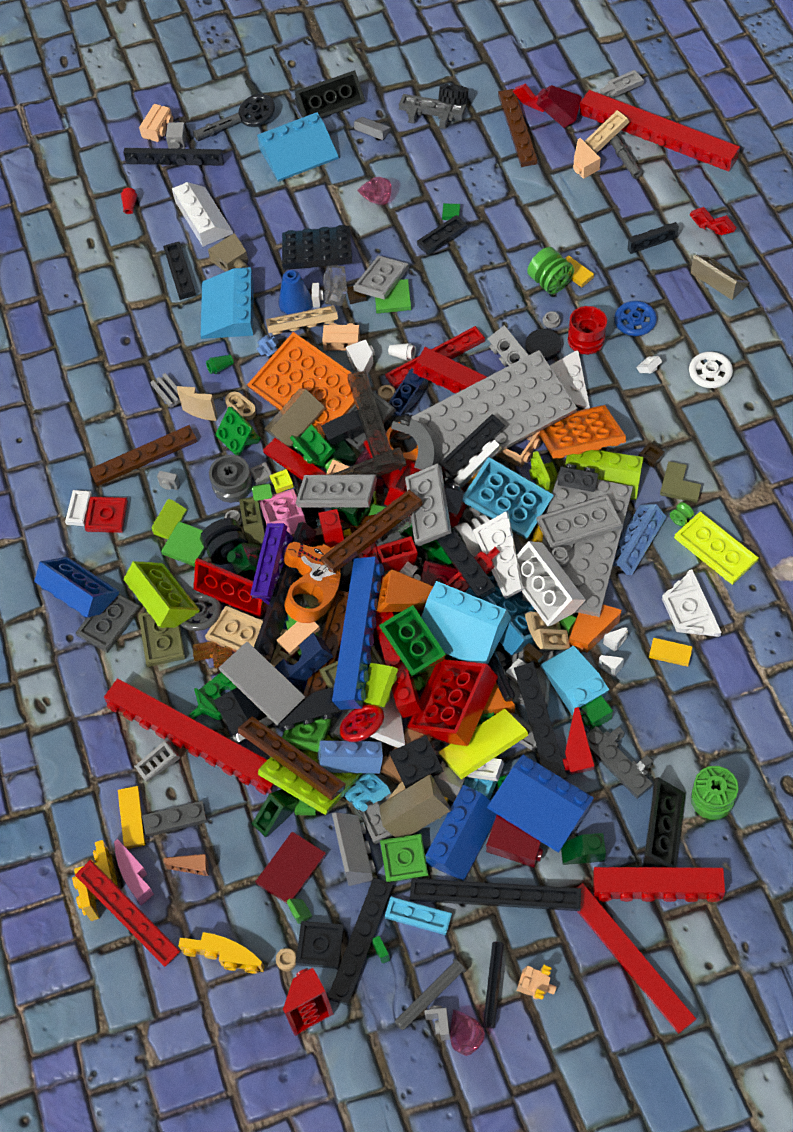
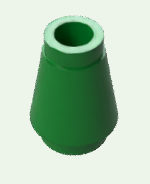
M230 354L210 357L206 361L210 374H217L234 364Z

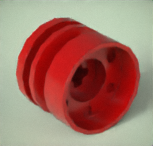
M583 306L574 310L570 315L567 340L569 347L574 351H579L580 354L586 355L600 351L604 346L607 327L605 313L592 306Z

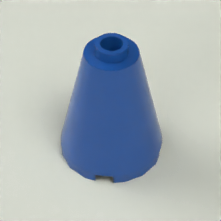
M295 270L285 272L282 277L278 304L281 312L287 315L311 310L313 306L312 295L300 274Z

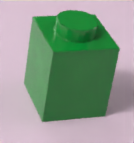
M602 695L581 707L583 725L588 726L590 730L596 726L600 727L612 719L613 710Z

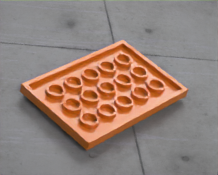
M294 332L247 384L252 391L279 411L299 388L306 389L326 408L312 424L318 428L326 439L327 437L321 425L347 414L365 391L370 388L366 382Z

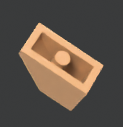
M579 138L574 155L573 169L584 179L600 170L601 158Z

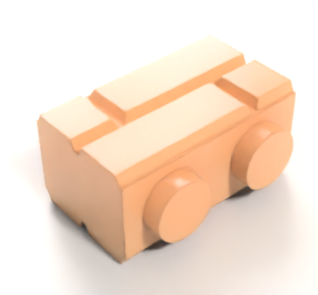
M154 104L139 127L141 137L156 142L162 136L164 137L168 123H173L171 109Z
M335 323L324 325L322 338L324 351H346L347 346L360 342L359 325L348 323L347 325Z

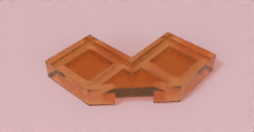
M212 641L193 645L194 661L213 658L214 668H219L233 655L232 648L220 647L218 643Z

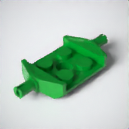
M222 672L219 673L199 690L197 688L194 689L198 706L188 716L195 720L201 714H206L213 719L221 720L223 717L213 700L219 698L222 691H231L237 687Z

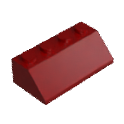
M199 558L195 560L193 590L259 618L267 611L268 604L260 598H253L250 595L253 581Z
M306 968L296 974V977L292 980L283 1007V1011L295 1036L334 1015L326 991L314 968L309 970Z

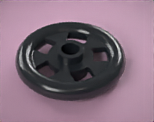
M255 94L248 97L242 102L238 110L241 122L248 127H258L267 123L275 112V103L270 96L265 94ZM269 106V109L264 111V107ZM248 114L251 116L249 119L245 117Z

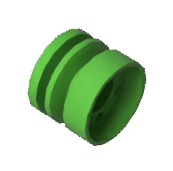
M546 247L533 257L529 263L527 274L536 283H539L548 294H555L570 282L574 274V266L567 259L562 258L561 254L553 247Z
M709 766L702 769L696 775L691 792V804L695 812L710 820H719L726 817L733 809L739 790L738 781L734 774L720 766Z

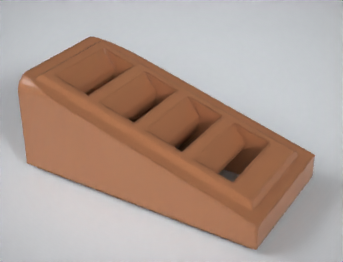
M205 854L164 858V864L167 869L209 876V863Z

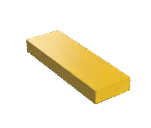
M139 787L119 789L118 798L124 847L130 849L145 846Z

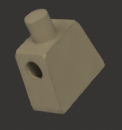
M235 233L208 249L210 261L225 272L234 268H248L246 265L248 263L247 252Z

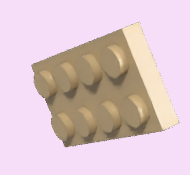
M334 305L265 320L268 333L276 335L283 333V330L287 329L296 331L302 326L310 328L322 322L324 324H331L335 322L334 320L338 319V315Z
M225 606L219 619L211 626L205 637L210 642L236 652L246 642H249L254 647L263 621ZM282 629L281 634H280V637H281L287 630ZM277 643L271 663L282 648L279 643Z

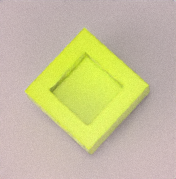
M287 469L269 475L276 494L294 487Z

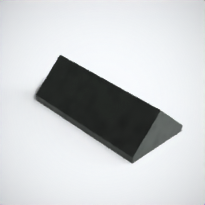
M355 70L294 91L297 109L302 118L316 112L322 118L366 102Z
M659 777L655 778L643 867H677L686 793Z

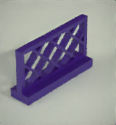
M267 523L250 594L253 598H260L268 605L280 575L279 566L282 570L284 564L283 548L286 552L288 544L293 539V536L287 531L288 526L284 523Z

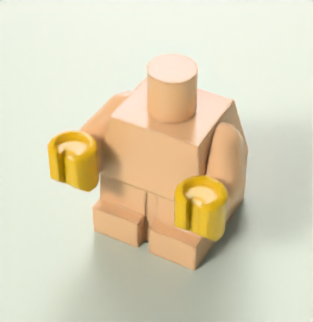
M543 965L540 971L530 966L525 967L522 970L516 991L533 996L535 1000H542L547 992L554 995L556 986L549 984V975L552 968Z

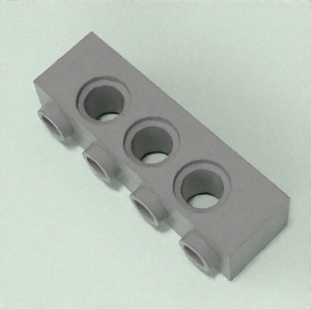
M502 326L488 338L491 343L490 349L495 355L497 353L501 355L498 359L505 367L513 364L517 359L521 360L529 356L505 326Z

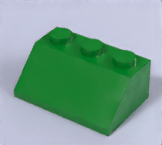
M414 605L379 625L411 676L425 672L444 660L445 652Z

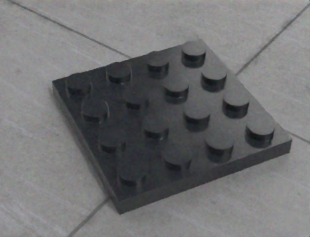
M338 225L332 228H307L302 231L288 230L282 233L283 270L352 263L350 226Z

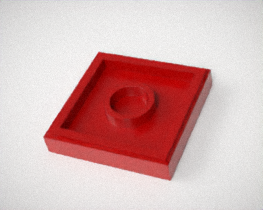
M90 497L85 524L86 532L123 533L128 504L127 498Z

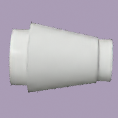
M411 343L390 345L388 354L410 361V359L415 358L416 347Z

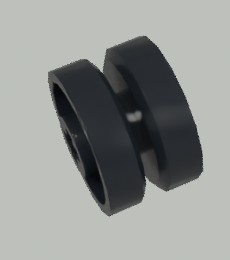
M224 518L211 523L203 530L200 536L204 549L207 550L211 562L215 565L231 563L227 560L228 553L239 544L248 543L238 522L233 518Z

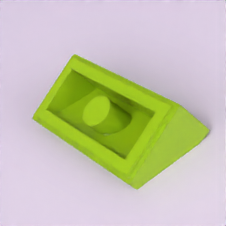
M168 498L152 525L153 534L169 539L177 523L182 521L187 509Z

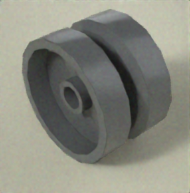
M224 455L216 459L210 466L209 478L213 492L218 499L223 502L233 503L239 502V499H244L249 495L253 484L249 466L245 459L237 455Z

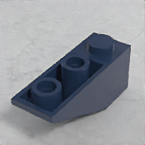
M413 368L410 369L388 402L396 409L394 414L402 416L414 406L428 388V380L413 373Z

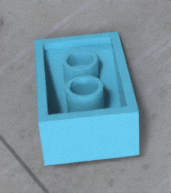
M575 646L570 647L540 665L572 716L576 707H579L581 711L582 706L601 695L604 698L609 692V688L600 674Z

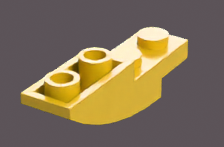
M203 932L201 940L180 938L178 946L186 956L195 957L196 954L213 960L219 957L221 966L230 971H236L239 968L245 969V972L256 974L258 971L264 972V965L256 955L230 939Z

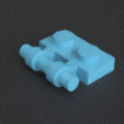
M366 773L359 777L355 782V786L345 793V798L357 810L364 812L368 808L366 804L368 801L374 804L383 800L391 792L388 786L374 773Z

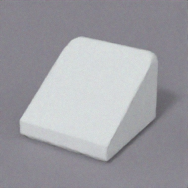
M624 627L605 634L603 644L613 651H617L627 639L628 629Z
M601 655L598 666L615 677L622 669L624 659Z

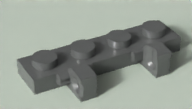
M403 94L399 103V110L406 111L409 117L408 123H415L417 115L421 114L438 116V119H441L439 120V127L446 129L448 121H453V119L462 120L466 104L451 105L442 103L437 99Z
M597 726L586 734L590 751L638 799L653 785L646 777L649 773L647 769L652 766L653 761L647 755L638 764L635 760L631 762L618 749L619 744L617 742L625 734L620 727L611 733L608 731L603 733Z

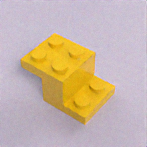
M103 840L95 842L96 850H93L95 864L118 886L112 854ZM82 867L75 868V869H74L75 874H76ZM76 876L72 877L74 888L78 889L79 896L76 897L79 909H82L83 915H87L90 921L99 919L95 901L98 898Z

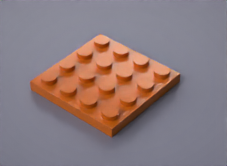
M605 405L576 411L540 431V437L552 458H564L566 455L582 454L585 451L600 450L603 447L618 446L626 442V435Z

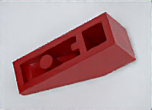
M338 510L320 512L319 521L324 543L332 548L344 540Z
M579 707L574 709L565 750L566 758L563 759L565 771L570 770L571 775L595 770Z

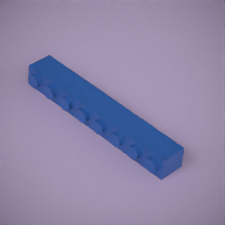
M376 557L354 558L332 697V702L340 710L362 709L363 701L366 699L365 686L369 679L368 666L371 663L370 652L371 646L374 644L373 632L376 627L378 597L381 590V577L384 574V567Z

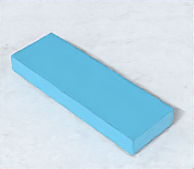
M392 896L385 913V919L447 935L452 918V913Z

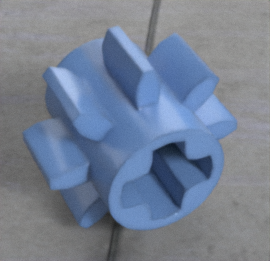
M267 334L257 341L259 347L256 349L260 355L266 354L268 357L278 350L276 344L279 342L275 336L269 337Z

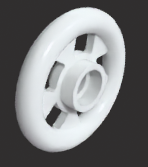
M704 352L692 359L689 365V373L692 380L698 385L705 388H718L729 382L733 374V367L724 355L717 352ZM707 359L708 362L703 365L701 361ZM715 361H720L722 365L719 366ZM701 369L702 374L698 375L696 370ZM720 371L725 372L723 377L718 376ZM706 378H714V381H707Z

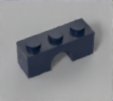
M314 633L298 645L301 649V657L296 664L293 665L287 660L282 659L275 666L296 688L333 657L325 641Z

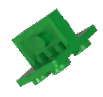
M228 407L216 432V436L234 455L241 456L245 445L258 444L261 438L233 407Z
M312 424L300 437L294 435L290 437L294 448L303 453L304 460L309 464L314 463L318 467H325L328 463L327 459L336 450L318 428Z

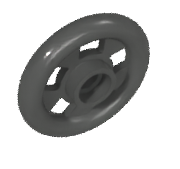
M203 593L189 596L193 602H197L195 605L200 611L180 625L191 631H202L214 625L222 612L220 601ZM210 602L212 606L208 608L205 604ZM209 613L213 614L209 619L206 618ZM193 620L200 621V623H192V622H193Z

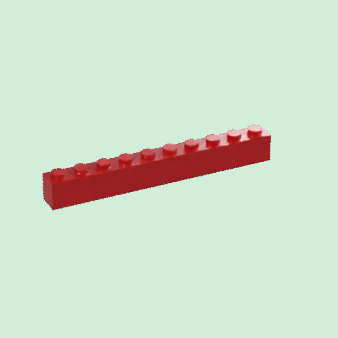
M589 90L580 102V115L604 123L618 110L629 120V123L621 131L730 172L738 159L740 146Z
M375 542L358 555L359 558L376 557L382 564ZM376 611V628L385 664L398 669L396 674L397 680L392 686L396 707L402 717L406 718L422 712L414 678L379 627L380 624L397 615V613Z
M118 678L105 694L106 706L111 711L123 713V716L129 721L135 720L139 722L142 728L146 730L152 729L160 738L172 740V743L178 748L184 747L188 749V752L197 758L201 756L209 765L213 767L219 766L227 775L239 777L238 779L242 783L255 786L256 790L264 795L277 791L278 786L258 775L259 768L267 759Z

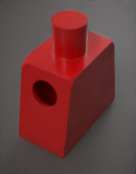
M411 536L376 546L385 571L392 569L400 572L407 562L414 566L418 552Z

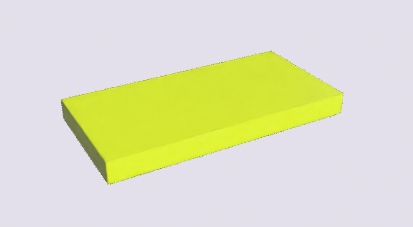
M701 511L674 535L678 542L732 585L759 559V557Z
M503 709L476 727L468 746L450 744L438 753L443 761L462 780L527 737L528 732L506 709Z

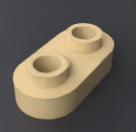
M230 392L225 397L227 408L233 407L246 421L255 417V405L241 393Z

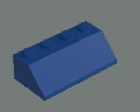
M68 557L40 561L34 580L42 589L49 591L55 598L62 600L67 606L74 608L87 618L100 615L120 592Z
M462 786L451 806L452 811L447 814L425 855L427 865L460 881H465L493 827L497 815L487 808L490 800L485 795L468 786Z

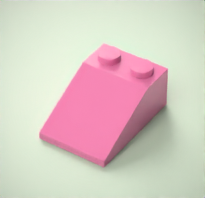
M294 489L273 494L270 499L258 500L266 527L267 523H284L288 526L287 531L292 535L295 534L298 523L305 522L301 507L296 506L297 496Z

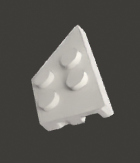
M574 351L553 363L550 367L574 404L578 407L589 409L579 351Z
M691 569L684 578L674 584L672 589H669L662 595V601L676 632L719 637L721 636V630Z

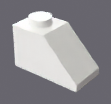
M363 340L347 346L346 351L347 358L356 376L365 381L374 363L373 356L375 352L372 345L369 346L367 341Z

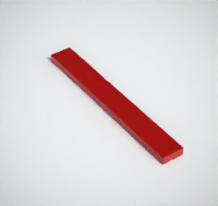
M582 883L577 887L581 888V909L577 912L676 1032L680 1034L694 1023L696 1018Z

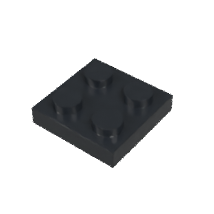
M426 735L389 752L406 789L429 774L434 777L444 772Z
M301 921L296 965L339 969L344 925Z

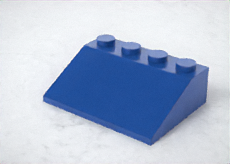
M523 754L513 766L487 808L559 853L588 813L594 797Z

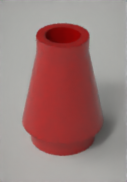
M124 188L121 192L123 212L125 214H132L137 193L133 188Z

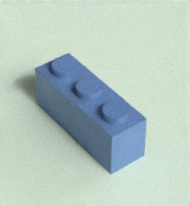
M320 741L317 755L318 764L330 773H380L383 760L381 742Z

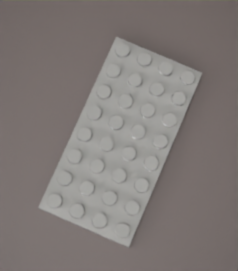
M538 350L412 416L411 419L425 423L436 433L441 444L443 460L491 414L506 426L494 439L501 446L502 449L499 451L501 452L575 413L577 407ZM442 468V470H443V472L445 473V475H446L447 477L452 478V476L449 475V474Z
M558 472L552 493L554 496L549 503L547 513L608 495L624 525L633 490L632 486L598 480L594 492L558 486ZM622 529L563 547L569 553V561L561 566V568L586 599L575 612L600 617ZM543 536L542 543L545 545V547H546V548L548 549V551L551 553L550 548H549V546H548V544H547V542H546V540H545V538H544V536ZM523 594V601L529 602V600Z

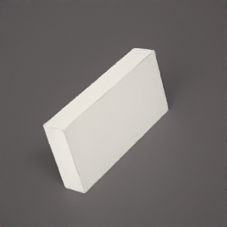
M73 490L65 520L66 525L85 526L90 497H92L91 491Z

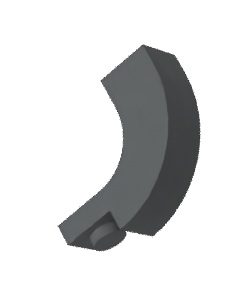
M413 419L410 422L401 420L398 423L393 421L391 429L407 433L417 442L418 456L414 468L423 470L437 463L440 465L442 461L441 444L436 433L428 425Z

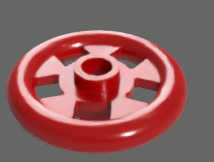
M372 704L363 705L362 709H354L343 719L340 725L339 732L341 737L348 742H358L370 737L381 727L384 721V711L381 707Z

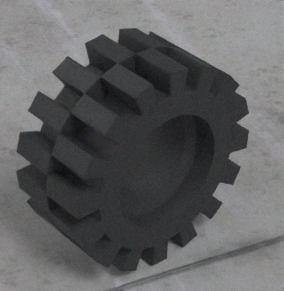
M453 84L440 85L438 100L451 105L467 104L469 89Z

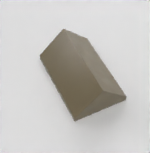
M697 254L693 256L691 274L731 300L748 286L749 282L711 257Z
M299 388L264 430L289 448H292L293 441L290 437L292 435L300 437L326 408L306 389Z
M431 774L379 805L382 826L395 838L410 836L452 811Z

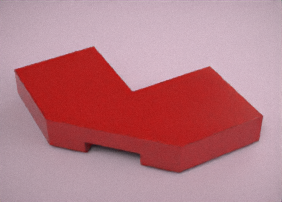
M526 83L515 87L513 92L522 104L544 112L537 105L538 95L535 96Z
M705 207L692 210L689 214L700 228L705 230L709 228L721 236L732 233L737 228L727 215L714 219Z

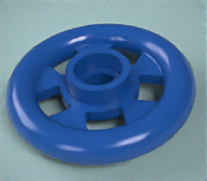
M629 301L622 304L616 310L614 322L616 327L624 334L642 336L652 331L656 325L657 316L655 310L647 303ZM637 308L643 309L644 312L638 311ZM629 309L630 312L626 315L624 311ZM649 317L650 321L644 322V318ZM627 319L629 324L624 325L622 321ZM641 325V329H634V326Z

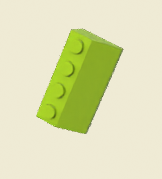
M589 450L582 454L567 455L566 463L577 465L576 469L584 470V467L596 469L595 473H599L598 480L632 486L633 490L630 500L637 499L643 457L600 450Z
M132 562L124 577V581L159 627L175 628L195 616L196 613H199V608L163 563Z

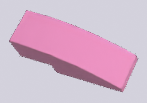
M117 839L114 841L120 872L133 896L140 905H143L154 895L151 888L143 880L147 873L144 867Z

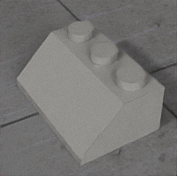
M332 813L348 886L372 881V873L376 871L373 860H368L367 854L371 853L369 842L363 839V834H367L364 821L359 822L358 815Z

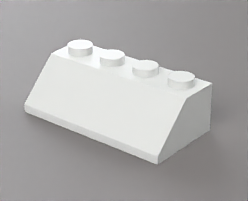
M186 182L172 188L177 206L202 247L233 234L232 229L205 187Z
M528 541L517 554L524 589L522 592L545 624L551 626L572 615L586 599L542 542Z

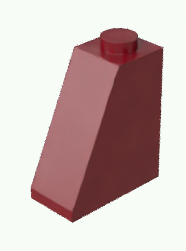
M551 85L539 92L537 105L565 128L576 121L582 97Z
M496 815L486 844V852L535 867L536 861H541L544 851L541 849V842L501 816Z

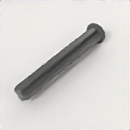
M454 958L453 963L395 1019L396 1025L401 1030L407 1028L462 972H466L463 965Z

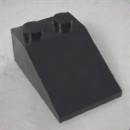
M238 687L213 700L233 736L239 734L238 727L252 716L258 721L267 717Z

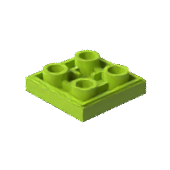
M370 663L368 668L369 679L365 686L366 699L363 703L385 707L390 699L391 688L397 680L396 674L398 669L393 666Z

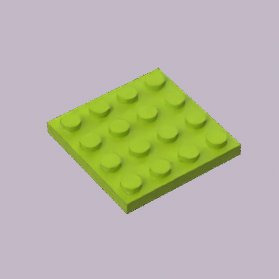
M328 734L325 741H336ZM298 749L318 763V752ZM272 757L258 770L259 776L324 815L330 812L363 774L332 773L346 783V786L331 801Z

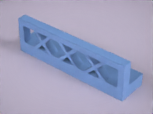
M657 504L640 505L620 537L615 559L619 555L620 557L618 560H614L613 566H619L626 575L634 573L667 517Z

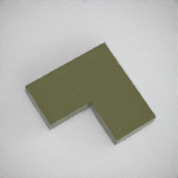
M668 461L660 495L697 503L702 484L684 481L687 465Z

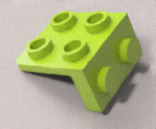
M535 451L531 459V469H529L530 477L532 480H535L536 485L553 493L558 476L553 462L543 464L539 452Z

